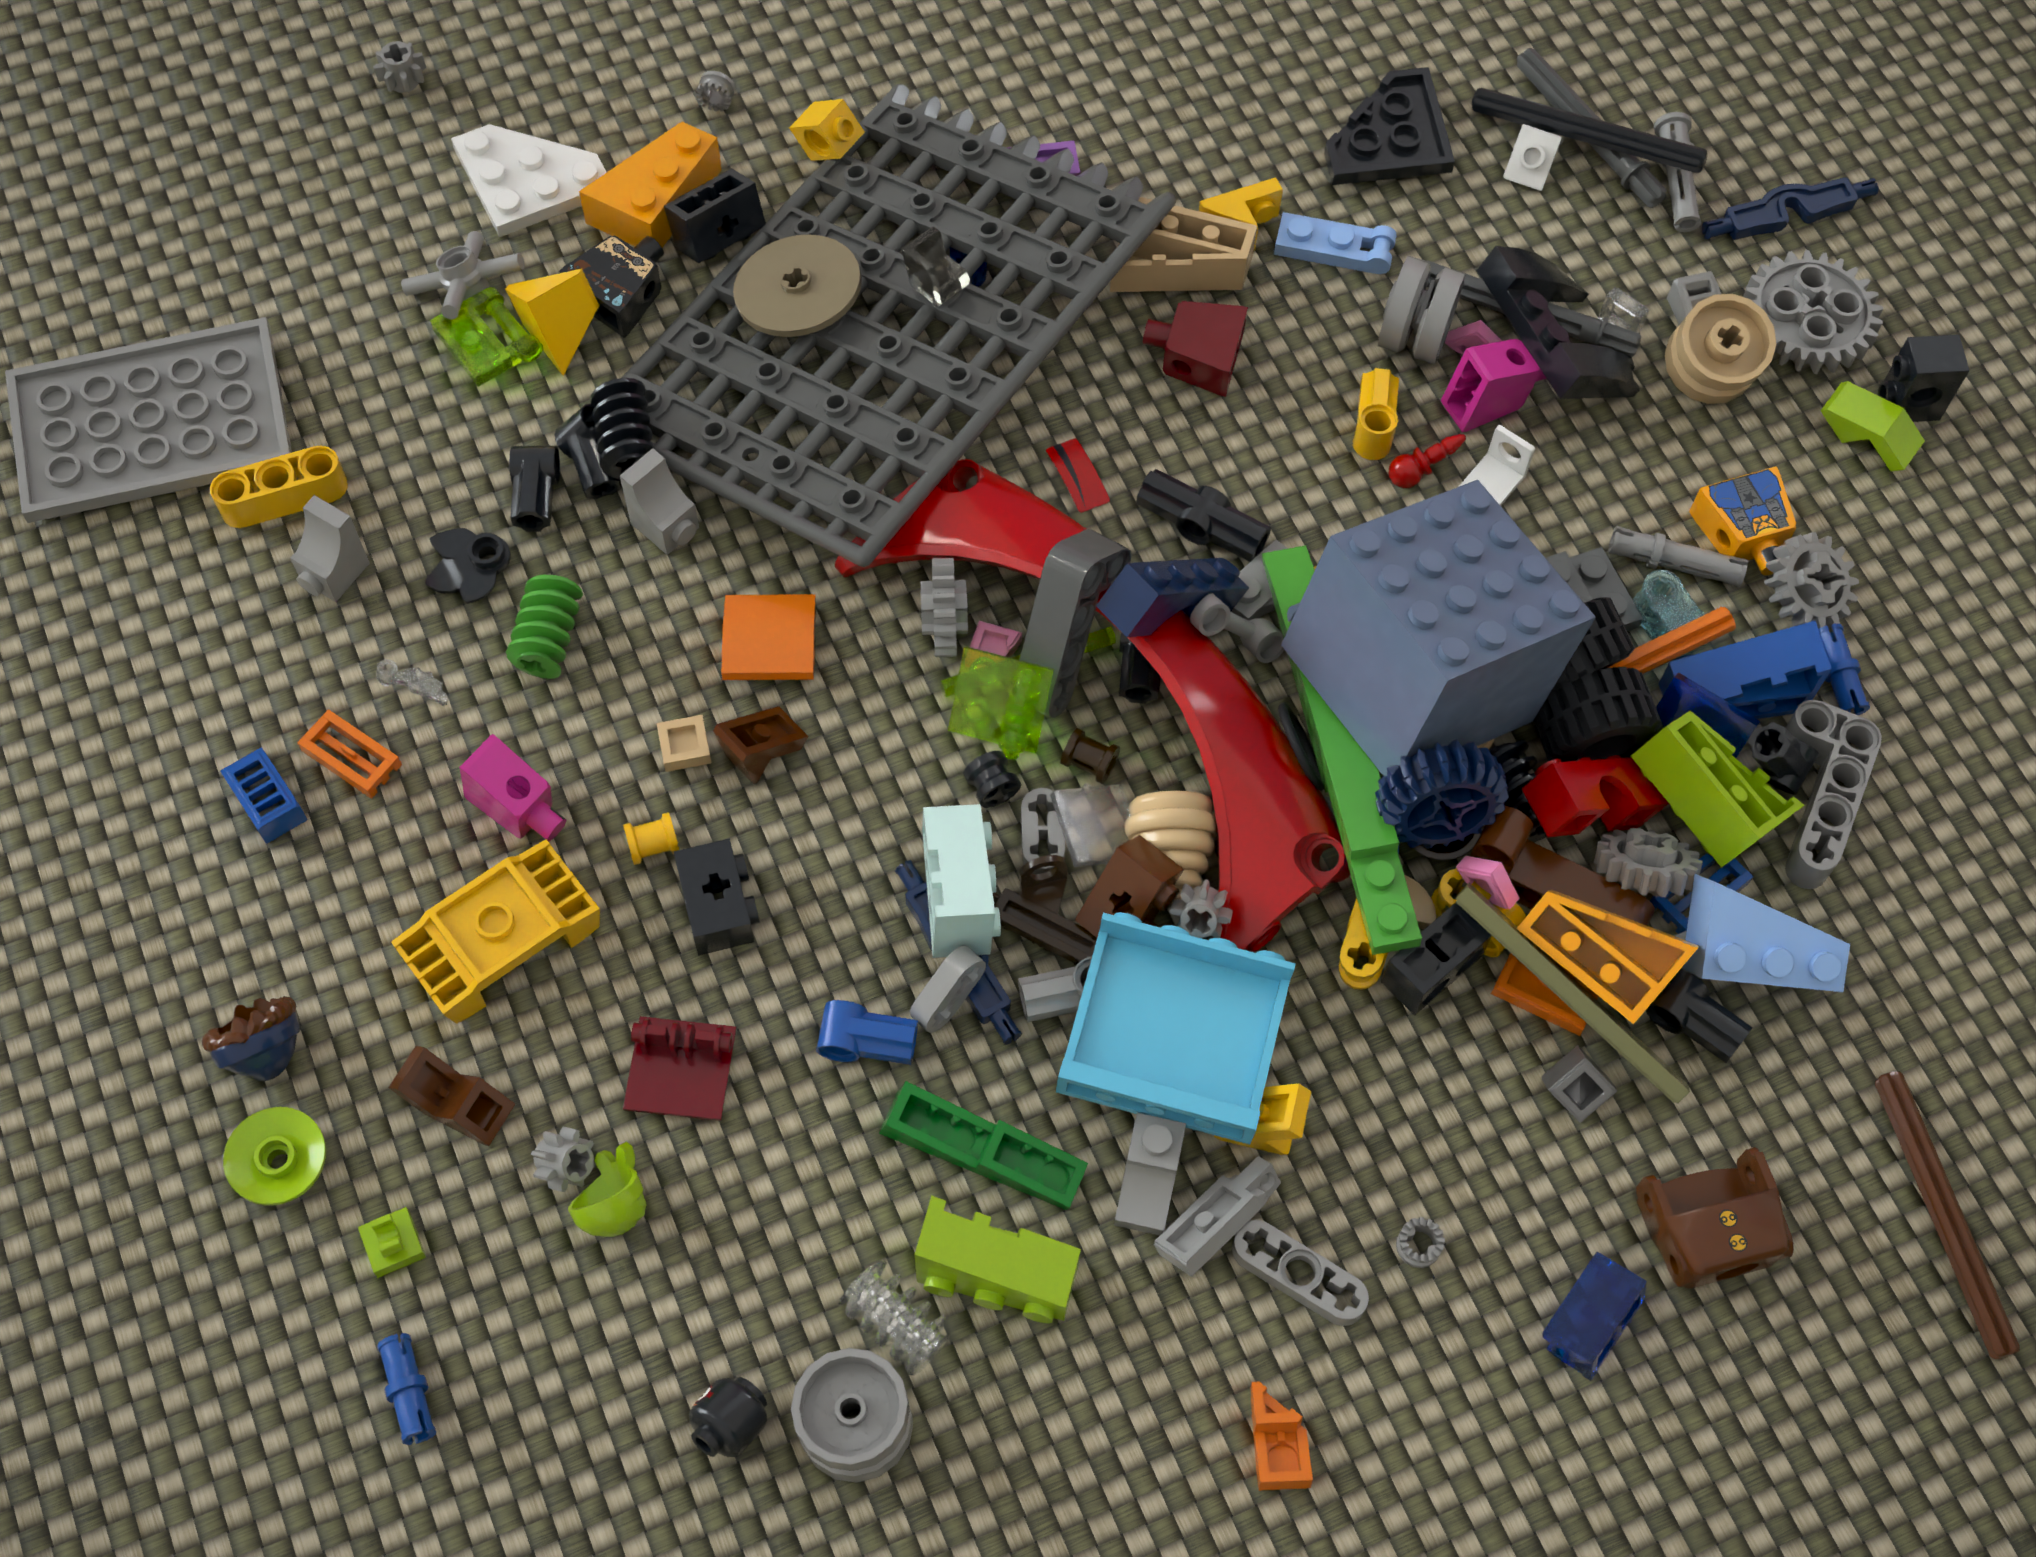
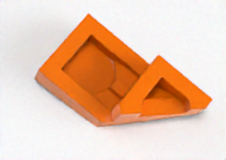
M1252 1382L1251 1407L1258 1490L1311 1488L1313 1477L1307 1430L1301 1426L1303 1416L1293 1408L1288 1410L1267 1393V1387L1261 1382Z

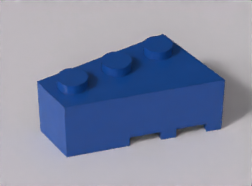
M1812 621L1695 655L1678 657L1668 663L1658 684L1671 723L1688 711H1692L1708 726L1794 714L1801 703L1813 700L1832 667L1816 621Z

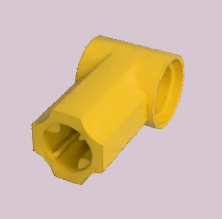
M1375 368L1371 372L1363 373L1361 377L1353 448L1358 455L1368 460H1379L1389 454L1398 424L1396 410L1399 378L1394 376L1388 369Z

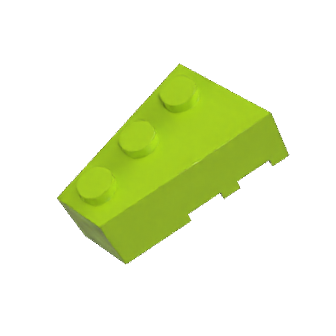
M1688 711L1664 727L1632 754L1631 757L1640 767L1642 774L1654 784L1667 800L1673 812L1685 822L1698 838L1703 849L1722 868L1805 805L1794 796L1786 800L1766 784L1770 779L1768 774L1760 768L1754 772L1749 770L1732 756L1736 750L1733 745L1692 711Z
M931 1195L914 1254L916 1279L918 1283L924 1284V1290L942 1297H952L954 1292L974 1297L973 1302L991 1310H1002L1003 1305L1023 1310V1316L1040 1323H1052L1053 1318L1065 1320L1079 1265L1081 1249L1024 1228H1020L1018 1233L989 1226L992 1217L979 1212L974 1213L972 1220L944 1211L946 1200Z

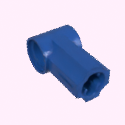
M831 1000L825 1004L816 1052L824 1058L838 1062H854L859 1057L911 1065L916 1046L918 1020L869 1013L865 1007L857 1003L845 1000Z

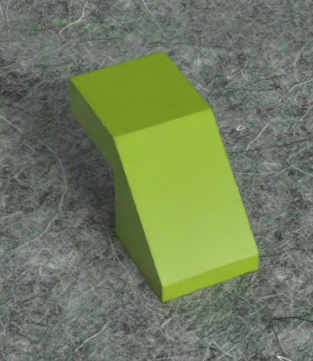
M1849 381L1841 382L1820 410L1841 443L1869 439L1890 472L1905 470L1925 442L1903 407Z

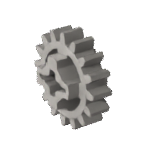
M1811 532L1803 536L1800 534L1784 541V545L1774 548L1773 553L1777 559L1766 563V567L1774 574L1772 578L1765 580V585L1774 587L1775 594L1769 598L1770 603L1780 602L1782 605L1778 614L1780 618L1792 615V627L1816 621L1819 629L1826 625L1829 628L1832 624H1840L1839 619L1851 614L1847 605L1856 602L1858 597L1850 591V587L1859 584V579L1849 576L1848 571L1855 564L1853 561L1844 563L1841 558L1845 552L1843 546L1832 549V537L1826 536L1818 539L1817 533Z
M932 558V581H920L922 635H934L935 657L957 656L956 634H968L966 580L954 579V558Z
M1630 828L1627 834L1618 829L1613 830L1612 836L1603 834L1601 841H1598L1594 863L1597 864V873L1606 874V881H1618V884L1622 885L1621 889L1638 890L1641 895L1651 893L1655 897H1666L1668 891L1679 896L1683 895L1684 889L1692 891L1694 874L1700 875L1702 861L1699 860L1700 853L1689 851L1690 844L1687 842L1678 843V840L1668 833L1656 834L1654 830L1646 832L1641 828Z

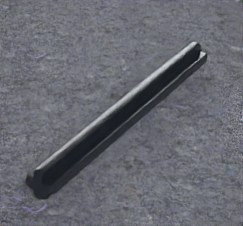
M1478 88L1472 99V110L1521 125L1525 124L1546 132L1690 172L1700 173L1707 161V150L1704 148L1493 90Z

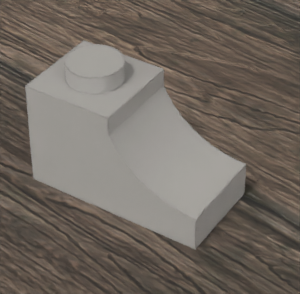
M652 448L620 475V480L631 525L668 555L677 546L687 544L694 537L697 529H699L695 504L688 499L674 480L667 466L666 459Z
M314 495L303 507L305 515L304 532L299 547L290 559L298 574L296 580L302 588L314 596H318L321 593L337 602L370 562L351 517Z
M1141 1113L1136 1114L1114 1226L1159 1236L1164 1232L1186 1123Z

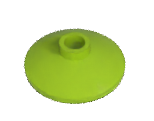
M272 1107L260 1110L243 1120L230 1135L223 1155L225 1176L235 1192L252 1203L271 1206L290 1202L307 1192L319 1178L326 1159L325 1139L315 1121L299 1110L288 1107ZM287 1155V1162L278 1169L272 1168L271 1164L276 1156Z

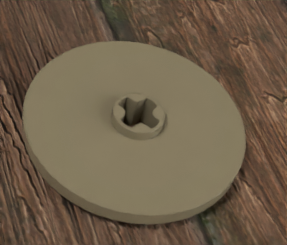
M795 235L774 241L755 252L739 270L734 282L733 295L737 310L748 325L768 335L795 337L820 331L842 318L858 298L862 278L856 257L842 243L820 235Z

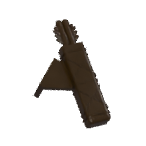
M1042 856L1023 865L1019 871L1021 893L1013 892L1007 888L1004 889L1001 895H998L997 892L993 893L994 907L999 908L1000 925L1004 929L1032 941L1033 944H1038L1039 947H1044L1045 950L1073 962L1074 965L1085 958L1092 957L1097 938L1084 927L1058 914L1068 881L1067 865L1062 856ZM1046 866H1055L1053 869L1045 873L1032 874L1035 870Z

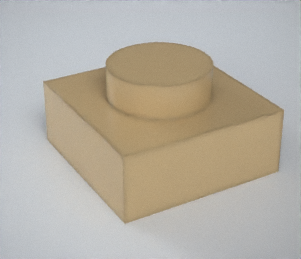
M703 715L657 723L666 772L712 763Z

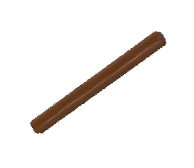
M1900 1071L1885 1073L1875 1080V1086L1987 1351L1992 1359H2003L2012 1356L2020 1351V1345L1905 1077Z

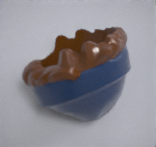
M291 997L272 998L270 1002L258 998L254 1000L253 1007L237 1005L234 1009L232 1021L224 1027L210 1029L203 1036L202 1046L204 1050L210 1052L213 1061L219 1069H226L259 1081H269L276 1078L288 1066L295 1051L297 1034L301 1030L298 1016L295 1012L296 1002Z

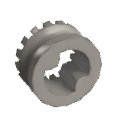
M714 70L703 73L695 96L698 98L699 103L703 102L702 106L709 105V110L714 107V111L718 112V109L724 111L731 104V98L736 91V86L733 80L726 74Z
M1423 1217L1411 1219L1404 1224L1397 1237L1396 1249L1399 1257L1411 1267L1424 1268L1431 1266L1437 1261L1444 1248L1445 1238L1443 1237V1230H1440L1437 1223L1434 1224L1429 1218L1428 1220ZM1416 1231L1425 1233L1432 1240L1433 1245L1427 1248L1425 1255H1418L1417 1252H1412V1248L1408 1247L1409 1244L1407 1242L1412 1240Z

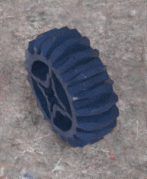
M1453 740L1448 746H1441L1436 742L1433 748L1427 750L1418 748L1417 754L1411 757L1401 756L1400 765L1387 768V776L1378 780L1379 790L1375 792L1376 806L1379 816H1382L1384 822L1395 826L1399 843L1407 842L1410 848L1417 847L1420 844H1423L1426 849H1431L1435 844H1443L1447 847L1450 842L1455 840L1464 842L1465 837L1472 833L1481 834L1483 825L1495 823V815L1505 810L1504 802L1509 798L1507 793L1508 786L1502 765L1498 763L1496 756L1491 755L1487 747L1478 748L1475 742H1468L1461 746L1458 740Z

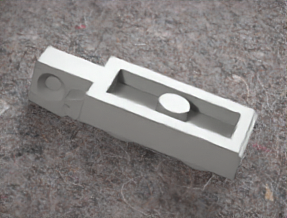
M1257 1156L1239 1175L1236 1174L1231 1178L1222 1175L1155 1240L1154 1246L1159 1255L1192 1277L1265 1205L1268 1198L1281 1184L1273 1165Z

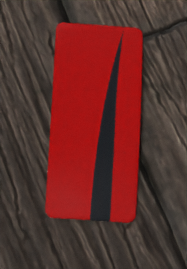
M1074 438L1046 449V453L1063 479L1078 512L1088 511L1110 501L1098 473L1077 439Z

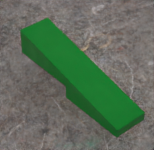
M907 1081L898 1090L879 1131V1134L1065 1210L1070 1208L1088 1166L1087 1162L1001 1120H998L995 1124Z

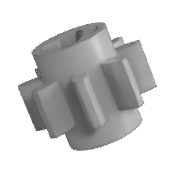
M390 42L381 51L375 53L378 64L374 65L373 68L378 82L385 81L389 92L393 90L400 93L410 92L419 83L425 81L422 70L427 67L423 53H415L412 43Z
M1205 879L1202 886H1197L1193 889L1190 885L1184 884L1181 890L1182 900H1173L1170 913L1181 916L1177 927L1188 931L1190 936L1205 938L1211 935L1213 938H1220L1222 933L1220 923H1230L1233 910L1222 907L1228 892L1226 890L1218 892L1210 887L1209 880Z
M564 1126L559 1134L545 1131L543 1133V1140L531 1152V1155L534 1156L535 1167L537 1168L533 1176L548 1181V1188L561 1192L566 1191L568 1184L583 1187L584 1179L588 1177L596 1166L591 1151L594 1142L579 1138V1130Z

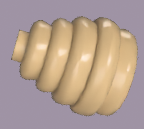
M1159 791L1137 796L1129 805L1131 816L1125 821V833L1128 839L1131 840L1141 835L1184 869L1175 884L1179 888V892L1174 900H1182L1181 890L1184 884L1190 885L1192 889L1202 886L1201 875L1206 873L1209 868L1207 858L1215 851L1213 838L1218 835L1216 817L1213 813L1214 806L1210 797L1202 793Z

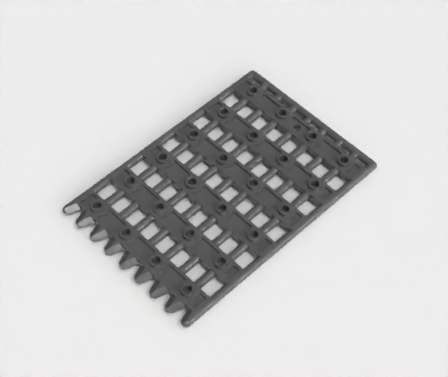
M897 84L859 123L865 133L841 159L824 160L621 378H634L642 381L645 385L644 397L648 402L646 412L650 416V424L647 427L652 430L653 435L659 437L656 443H651L654 445L655 450L666 459L670 471L858 566L866 567L873 562L1175 206L1176 197L1173 193L1166 192L1147 204L1141 203L1139 198L1143 185L1137 176L1109 190L1104 188L1108 177V170L1102 162L1088 168L1078 176L1072 175L1069 172L1073 165L1074 157L1069 149L1062 150L1046 161L1040 162L1035 159L1040 149V143L1035 135L1025 138L1008 149L1002 146L1007 135L1006 128L1002 122H998L979 134L974 135L969 133L974 121L973 114L969 109L962 110L942 122L936 119L941 109V102L936 95L910 109L904 106L909 96L908 88L903 84ZM868 138L884 144L867 163L851 157ZM900 151L915 157L916 159L899 177L884 171V168ZM932 165L949 171L933 190L916 184ZM965 179L982 185L965 205L949 198ZM818 191L835 197L817 217L802 211L804 206ZM998 193L1016 199L1000 219L982 212ZM851 204L867 211L850 231L834 225ZM1032 207L1050 213L1048 218L1034 233L1016 226ZM883 219L900 225L883 245L866 239ZM1066 221L1085 228L1069 248L1050 241ZM916 233L933 239V242L916 260L899 253ZM795 235H820L842 243L854 254L858 261L862 278L858 297L867 288L883 295L882 299L865 317L849 310L832 325L811 334L798 336L799 338L780 359L763 352L776 336L758 331L747 344L731 337L733 332L744 322L735 304L733 295L734 282L743 264L755 252L774 241ZM1102 235L1120 243L1104 263L1085 255ZM950 247L968 254L950 275L933 268ZM983 262L1002 269L985 290L967 283ZM1018 277L1037 284L1020 305L1001 297ZM1053 292L1072 299L1055 320L1036 313ZM717 300L733 306L714 328L698 321ZM900 303L917 310V313L900 332L882 325ZM935 318L952 327L933 348L916 339ZM971 334L987 343L969 364L950 356L965 337ZM815 345L832 352L830 357L813 375L796 367ZM1003 350H1007L1022 357L1007 377L1003 380L986 372V369ZM665 356L681 363L661 386L644 379ZM848 361L867 368L847 391L830 383ZM697 372L714 379L693 402L677 395ZM884 376L901 384V386L880 407L864 398ZM730 387L747 395L727 418L710 411ZM919 392L936 400V402L916 424L898 414ZM764 403L780 412L759 435L743 427V425ZM952 409L972 417L953 440L933 432ZM796 420L814 427L794 451L776 443ZM833 436L849 445L831 466L827 468L810 460L829 437ZM677 446L693 455L687 460L672 451ZM866 452L884 462L867 482L862 485L845 477V475ZM748 454H759L753 461L744 460ZM711 463L727 472L721 477L705 469V467ZM901 469L918 477L919 480L902 500L897 502L880 493ZM742 480H745L761 489L755 494L739 486ZM779 497L795 505V507L789 511L773 503V501ZM813 514L830 524L825 529L807 519ZM846 532H849L866 542L859 546L843 538Z

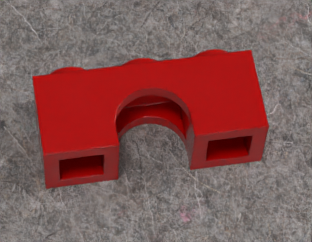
M1619 755L1600 760L1584 757L1577 761L1561 762L1560 759L1548 761L1537 768L1535 771L1536 777L1522 788L1547 837L1578 835L1599 817L1608 832L1617 829L1621 831L1639 828L1669 804L1654 784L1642 774L1640 767L1632 757L1621 758Z

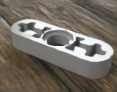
M1248 1221L1235 1234L1232 1244L1233 1256L1236 1262L1244 1269L1333 1324L1348 1326L1356 1323L1362 1317L1367 1308L1369 1296L1365 1285L1357 1277L1265 1221ZM1257 1235L1262 1236L1265 1239L1263 1248L1274 1256L1277 1255L1279 1247L1286 1250L1278 1263L1276 1272L1268 1268L1273 1261V1257L1262 1251L1257 1252L1255 1256H1251L1246 1252L1248 1243L1243 1240L1244 1238L1253 1241ZM1294 1260L1307 1262L1314 1271L1313 1281L1304 1286L1293 1284L1286 1276L1285 1268L1287 1264ZM1324 1274L1331 1278L1326 1286L1329 1290L1339 1295L1344 1289L1353 1293L1351 1302L1357 1306L1356 1309L1352 1306H1347L1344 1311L1338 1310L1335 1307L1337 1298L1326 1290H1323L1320 1299L1312 1295L1317 1291Z

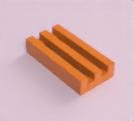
M329 709L297 742L302 752L371 799L378 793L376 787L380 783L385 785L390 779L388 774L392 770L397 772L402 766L397 755ZM329 727L333 728L382 763L376 767L325 731ZM317 740L367 773L369 777L367 779L314 743Z

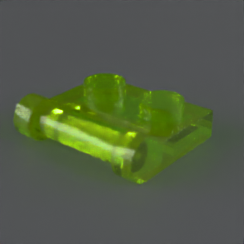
M488 287L464 300L455 319H447L441 313L430 320L435 334L478 387L522 361L526 363L534 361L543 351V345L535 335H528L505 307L503 296L494 287ZM482 314L491 315L513 343L504 347L480 316Z

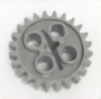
M1805 250L1802 259L1798 260L1796 255L1789 251L1784 262L1777 256H1774L1769 266L1761 264L1757 274H1752L1743 297L1751 299L1761 307L1771 320L1775 329L1777 343L1775 352L1781 355L1779 365L1783 366L1790 359L1795 361L1796 371L1800 372L1804 364H1810L1813 373L1818 374L1822 364H1825L1828 370L1834 373L1840 363L1849 368L1855 358L1862 360L1868 348H1872L1879 335L1878 331L1883 324L1879 316L1883 311V306L1875 304L1879 296L1878 292H1866L1871 280L1869 278L1857 280L1855 278L1859 270L1857 267L1851 268L1848 271L1842 269L1844 263L1842 258L1831 264L1828 263L1827 253L1823 252L1819 260H1813L1810 251Z

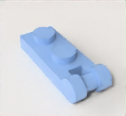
M1283 212L1274 255L1368 273L1385 274L1391 267L1392 255L1389 251L1395 246L1397 233L1393 228L1384 225L1372 229ZM1360 247L1372 250H1370L1369 252L1360 250Z

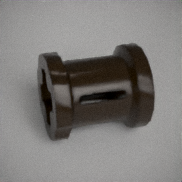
M1076 728L1067 742L1060 764L1066 767L1073 765L1094 775L1096 782L1104 784L1116 764L1120 753V746L1116 744L1110 746L1102 744L1085 736V731Z

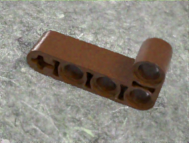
M1504 806L1505 810L1495 815L1496 822L1492 825H1485L1470 856L1502 862L1520 898L1517 903L1532 910L1547 891L1554 890L1648 926L1655 908L1647 898L1630 889H1621L1622 885L1616 882H1608L1605 880L1606 877L1528 840L1533 829V823L1521 811Z

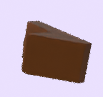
M780 706L719 723L713 730L725 755L753 784L758 783L771 759L801 750L809 737Z

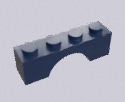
M1224 558L1135 562L1126 564L1096 606L1126 637L1151 635L1167 619L1180 610H1183L1191 617L1195 606L1208 594L1213 593L1228 606L1231 612L1249 587L1239 578L1240 572L1237 567Z

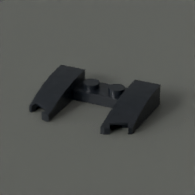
M1495 246L1479 266L1477 272L1560 399L1634 397L1640 389L1633 378L1632 371L1635 369L1632 357L1607 347L1585 343H1571L1568 332L1559 325L1548 308L1547 302H1583L1589 294L1568 277L1556 264L1537 253L1513 247Z

